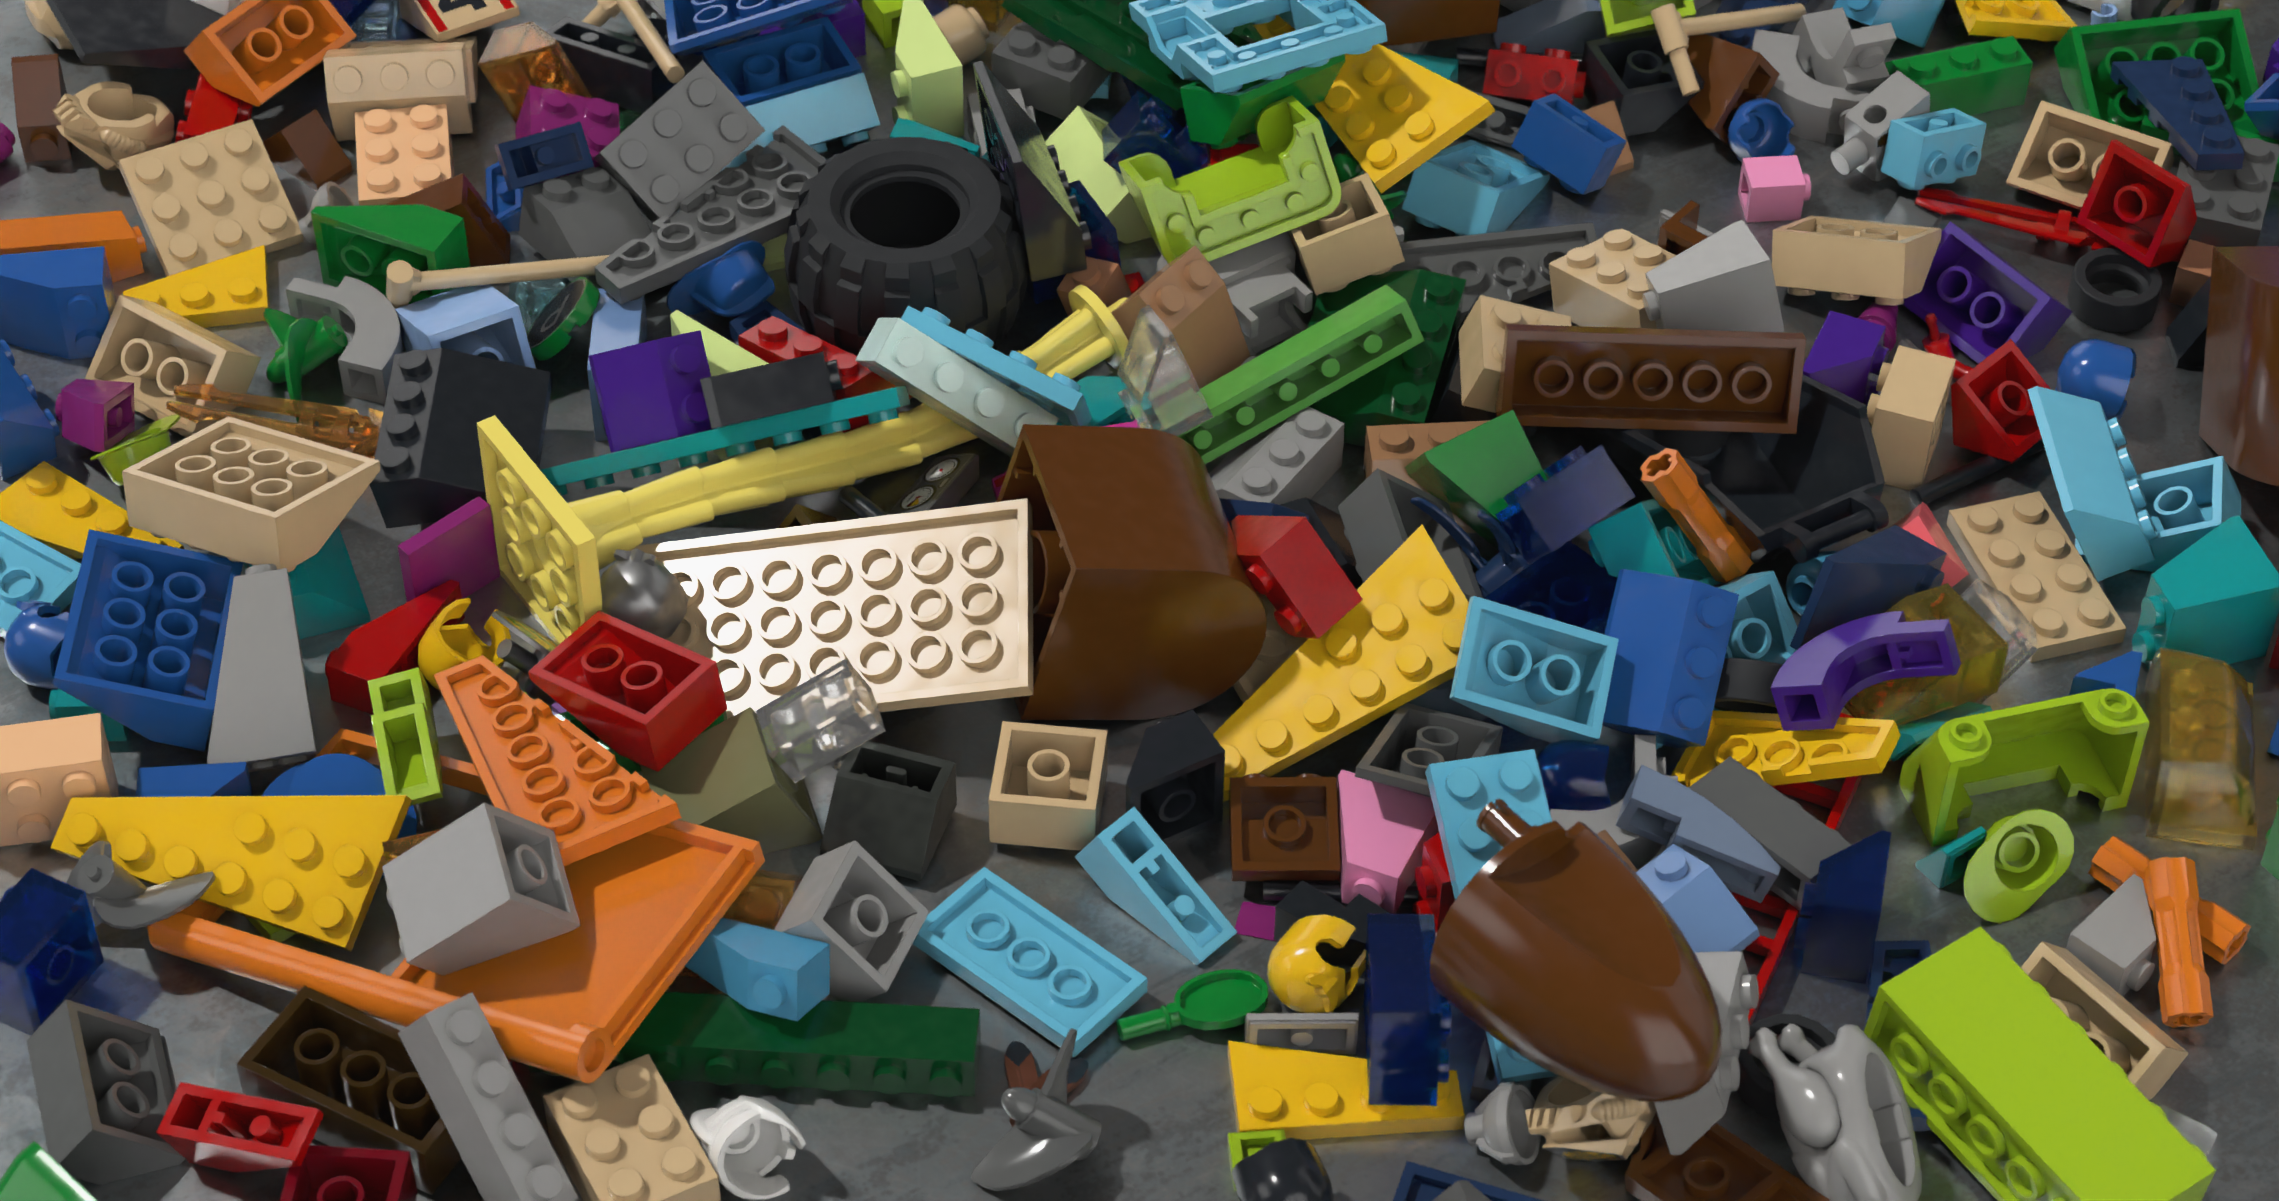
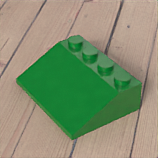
M2240 8L2070 27L2054 48L2063 90L2076 112L2144 134L2140 127L2146 107L2143 104L2135 105L2128 97L2129 88L2125 84L2117 85L2110 78L2112 62L2173 60L2176 57L2187 56L2203 60L2232 126L2261 135L2245 112L2244 102L2259 88Z

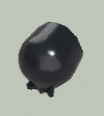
M1288 1138L1272 1142L1255 1154L1235 1164L1232 1170V1177L1240 1201H1334L1332 1184L1317 1151L1306 1140Z

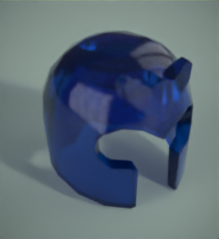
M1563 739L1550 743L1537 755V761L1549 810L1593 811L1611 806L1604 780L1608 764L1609 745Z

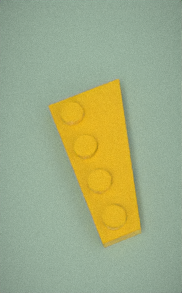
M1713 710L1705 746L1686 747L1671 776H1678V782L1689 788L1729 757L1735 759L1748 770L1756 772L1771 786L1882 773L1901 734L1895 720L1839 717L1834 729L1783 731L1778 714Z
M1228 1041V1061L1237 1132L1284 1129L1286 1139L1310 1140L1463 1130L1465 1114L1458 1074L1455 1070Z

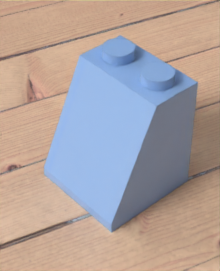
M491 285L458 287L395 309L399 318L406 352L445 348L536 369L519 305Z

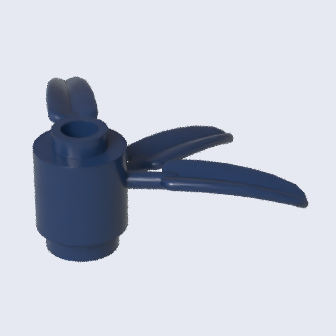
M1415 497L1410 500L1412 504L1432 517L1461 546L1462 551L1478 569L1474 574L1483 599L1513 607L1537 587L1534 575L1538 570L1533 561L1523 551L1519 549L1516 551L1515 545L1505 528L1485 510L1479 509L1477 517L1491 530L1499 545V553L1489 561L1480 556V551L1473 540L1445 512L1424 498Z

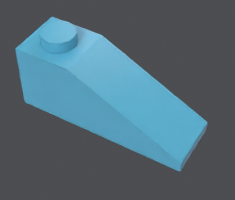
M1135 807L1131 808L1097 835L1075 856L1077 861L1111 901L1196 966L1237 933L1236 929Z

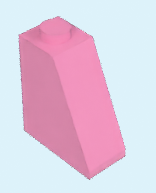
M1342 769L1337 781L1342 902L1349 904L1360 894L1395 915L1403 901L1407 888L1412 885L1415 879L1416 867L1422 865L1423 843L1437 834L1438 825L1432 799L1405 789L1355 777V773Z

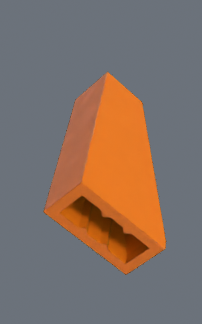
M121 210L0 220V255L104 246L112 283L144 273L140 254L147 252V247L143 234L138 225L134 227L129 225Z

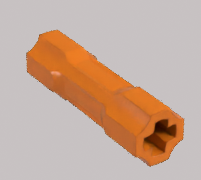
M1665 448L1658 454L1649 456L1640 467L1642 471L1641 481L1658 504L1667 509L1696 548L1698 558L1715 581L1727 583L1734 578L1744 576L1753 564L1750 559L1752 552L1735 528L1724 520L1702 490L1695 473L1678 450Z
M2112 836L2096 852L2091 860L2088 874L2113 891L2117 890L2132 874H2135L2143 879L2148 900L2144 868L2149 866L2151 859L2119 837ZM2199 897L2197 911L2202 951L2219 963L2226 965L2233 956L2238 954L2248 939L2247 936L2251 926L2216 902Z
M2162 857L2149 861V866L2144 869L2148 904L2153 912L2160 970L2158 990L2162 1024L2172 1028L2202 1026L2208 1024L2209 1019L2213 1018L2214 1014L2210 982L2204 968L2197 911L2199 892L2195 861L2187 857Z

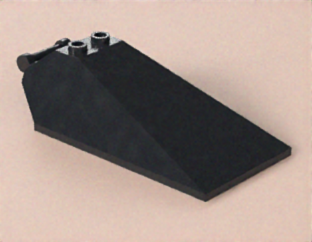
M1804 374L1802 376L1796 434L1730 432L1726 444L1717 451L1699 457H1683L1695 473L1698 484L1724 520L1735 528L1752 552L1750 559L1756 564L1772 561L1778 554L1789 549L1795 560L1799 563H1805L1818 557L1819 550L1865 530L1873 533L1886 527L1889 523L1888 512L1882 502H1880L1885 480L1868 420L1867 405ZM1571 427L1640 481L1642 478V471L1640 470L1642 464L1649 456L1658 454L1666 448L1640 434L1638 429Z

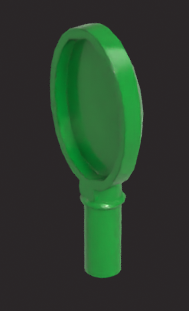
M1223 969L1204 973L1184 983L1176 992L1174 1003H1169L1167 1006L1162 1005L1159 1009L1117 1019V1032L1121 1041L1162 1030L1170 1031L1171 1028L1181 1025L1200 1030L1236 1027L1245 1023L1247 1013H1262L1268 1004V986L1265 980L1250 971Z

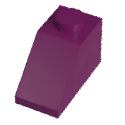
M76 379L62 388L57 396L55 405L56 419L62 422V437L94 452L107 451L135 430L134 383Z

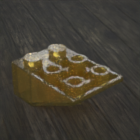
M1948 583L1907 596L1886 612L1904 611L1906 622L1949 619L1961 660L1957 674L1897 678L1883 681L1860 691L1844 707L1854 718L1895 720L1897 726L1997 693L2009 644Z

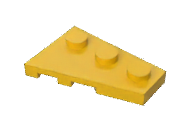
M265 245L125 290L123 295L155 302L203 328L266 321L264 311L270 308Z

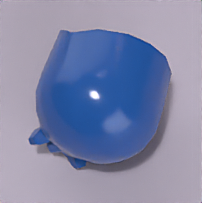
M2083 340L2073 345L2064 354L2057 372L2055 391L2098 401L2101 403L2108 420L2114 417L2120 420L2128 405L2127 400L2124 399L2130 378H2134L2136 373V353L2131 348L2104 340Z
M30 600V602L17 601L15 606L22 610V612L10 624L6 633L4 656L7 665L16 677L28 685L47 690H58L53 685L69 612L60 614V607L51 605L50 602Z

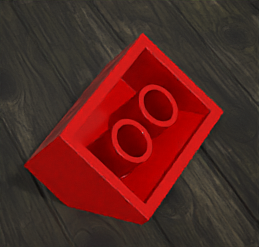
M774 316L762 320L756 326L738 335L740 347L769 364L820 352L827 353L828 361L837 359L844 388L835 391L837 400L897 387L856 362V355L846 352ZM864 415L849 419L851 429L843 430L842 432L845 433L869 424L868 416Z

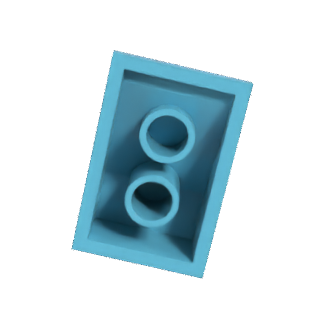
M1469 140L1441 150L1414 170L1402 209L1416 215L1415 220L1418 223L1431 228H1441L1442 226L1456 232L1455 236L1504 232L1548 183L1551 173L1532 167L1528 163L1474 140Z
M2223 455L2129 477L2130 480L2137 478L2147 502V506L2139 508V510L2147 509L2157 533L2156 538L2149 540L2155 560L2135 567L2133 570L2155 572L2229 517L2237 515L2241 517V495ZM2075 538V548L2081 555L2084 562L2086 564H2089L2077 539Z
M1472 596L1469 600L1449 699L1527 736L1574 750L1600 739L1619 639Z

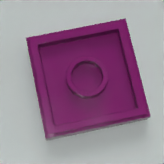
M480 496L397 546L407 602L449 580L460 582L462 599L500 577L491 507Z

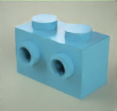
M1955 108L1891 120L1881 172L1897 179L1899 186L1910 190H1922L1925 188V185L1939 182L1954 183L1957 178L1976 175L1981 160V149L1987 123Z

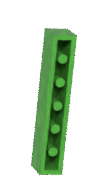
M1384 285L1138 423L1137 427L1164 431L1183 439L1199 453L1204 463L1207 464L1425 340L1406 299L1389 286Z

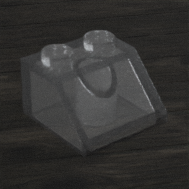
M1149 305L1140 309L1117 372L1125 389L1117 394L1131 419H1134L1138 428L1155 429L1179 436L1211 419L1213 415L1172 332Z

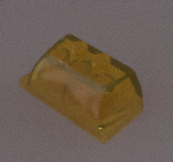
M2160 647L2154 655L2145 683V715L2150 722L2145 738L2146 837L2253 851L2257 839L2253 683L2247 682L2242 674L2225 661L2186 651Z

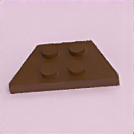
M1657 1110L1651 1124L1640 1138V1150L1632 1156L1625 1173V1190L1640 1201H1830L1718 1123H1715L1682 1155H1670Z

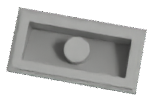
M1247 1013L1244 1023L1245 1043L1334 1055H1354L1357 1051L1359 1013Z

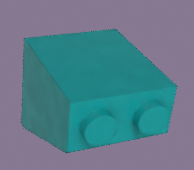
M2240 515L2229 517L2151 574L2146 596L2141 603L2142 612L2138 627L2132 637L2133 651L2143 653L2141 662H2144L2155 681L2266 656L2279 614V573Z

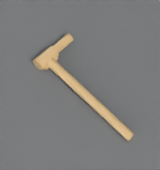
M597 0L599 4L582 20V22L601 27L611 16L615 18L622 11L668 80L672 83H678L685 76L684 69L671 53V50L636 0Z
M1674 3L1658 7L1650 13L1665 55L1670 57L1682 95L1688 96L1700 91L1686 50L1689 47L1688 36L1796 22L1800 20L1802 15L1806 14V9L1802 4L1798 3L1681 18Z
M610 255L422 272L412 268L406 261L397 260L390 263L387 267L386 297L396 309L408 305L412 296L425 290L595 275L594 267Z

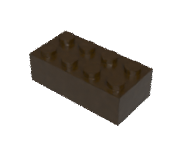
M304 986L236 1063L243 1094L317 1108L322 1111L324 1116L314 1139L329 1146L410 1151L417 1188L432 1195L462 1159L398 1035L401 1030L311 988Z

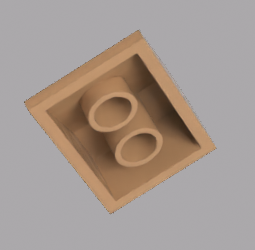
M1193 246L1164 266L1111 312L1129 343L1158 380L1162 382V385L1176 402L1240 367L1251 356L1226 285L1196 246Z

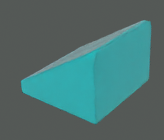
M1980 826L1952 840L1916 861V868L1939 889L1946 887L1965 875L1967 864L1976 850L1983 844L1987 831Z

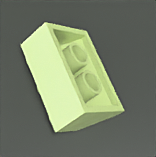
M1077 106L1045 141L1046 146H1055L1060 170H1065L1069 187L1071 188L1070 195L1076 196L1079 207L1088 214L1086 219L1088 226L1102 238H1107L1110 235L1125 244L1152 237L1124 182L1118 164L1120 161L1146 152L1136 138L1082 107Z

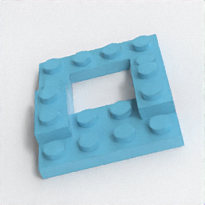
M1137 0L1129 3L1131 20L1148 34L1150 51L1183 80L1200 79L1214 93L1235 92L1240 90L1243 84L1259 79H1278L1285 76L1286 71L1303 66H1323L1329 62L1330 58L1346 53L1351 55L1363 54L1370 51L1373 45L1388 41L1385 23L1355 0ZM1276 15L1296 29L1289 33L1237 47L1224 36L1231 33L1234 27L1247 23H1268L1274 20Z

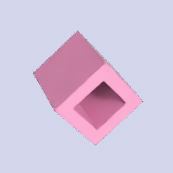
M1797 155L1743 158L1738 196L1746 223L1801 219L1803 202L1810 200L1811 181L1808 173H1802Z

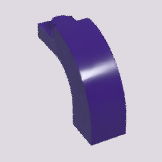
M1904 611L1886 612L1849 621L1813 638L1785 661L1770 688L1783 731L1834 729L1845 704L1860 691L1891 679L1956 675L1961 665V660L1949 619L1906 622Z

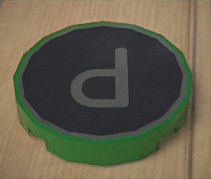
M579 277L566 285L551 299L534 320L527 332V338L532 356L538 361H545L565 348L571 342L569 340L572 337L569 333L576 324L581 328L591 317L597 307L600 292L588 278Z

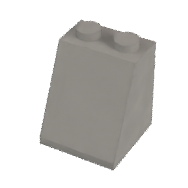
M1744 220L1728 225L1645 273L1649 292L1642 293L1643 303L1649 320L1656 321L1657 329L1785 333L1771 259Z
M485 802L382 866L388 888L386 893L387 900L394 911L400 934L399 947L406 958V962L440 975H446L573 931L581 926L554 831Z

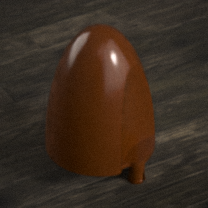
M1496 799L1495 804L1493 802L1488 803L1478 816L1477 827L1482 832H1486L1503 849L1495 854L1468 882L1452 904L1439 928L1430 959V975L1435 989L1465 1016L1518 1054L1542 1068L1581 1086L1611 1096L1641 1102L1679 1100L1698 1092L1710 1081L1718 1067L1722 1052V1027L1718 1006L1707 976L1698 957L1674 919L1636 872L1586 824L1578 821L1568 830H1565L1556 821L1540 826H1530L1508 807L1503 799Z

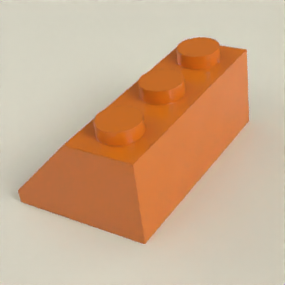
M246 0L205 28L186 47L184 53L213 88L259 107L321 63L328 50L341 49L357 35L329 0Z

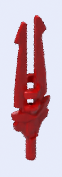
M1933 188L1919 190L1918 195L1922 197H1916L1914 203L1942 215H1961L2035 235V239L2044 241L2051 239L2067 243L2071 247L2091 246V250L2117 248L2077 223V217H2073L2072 212L2060 209L2057 214L1960 196L1951 190ZM2185 245L2180 258L2173 260L2174 262H2180L2187 245Z

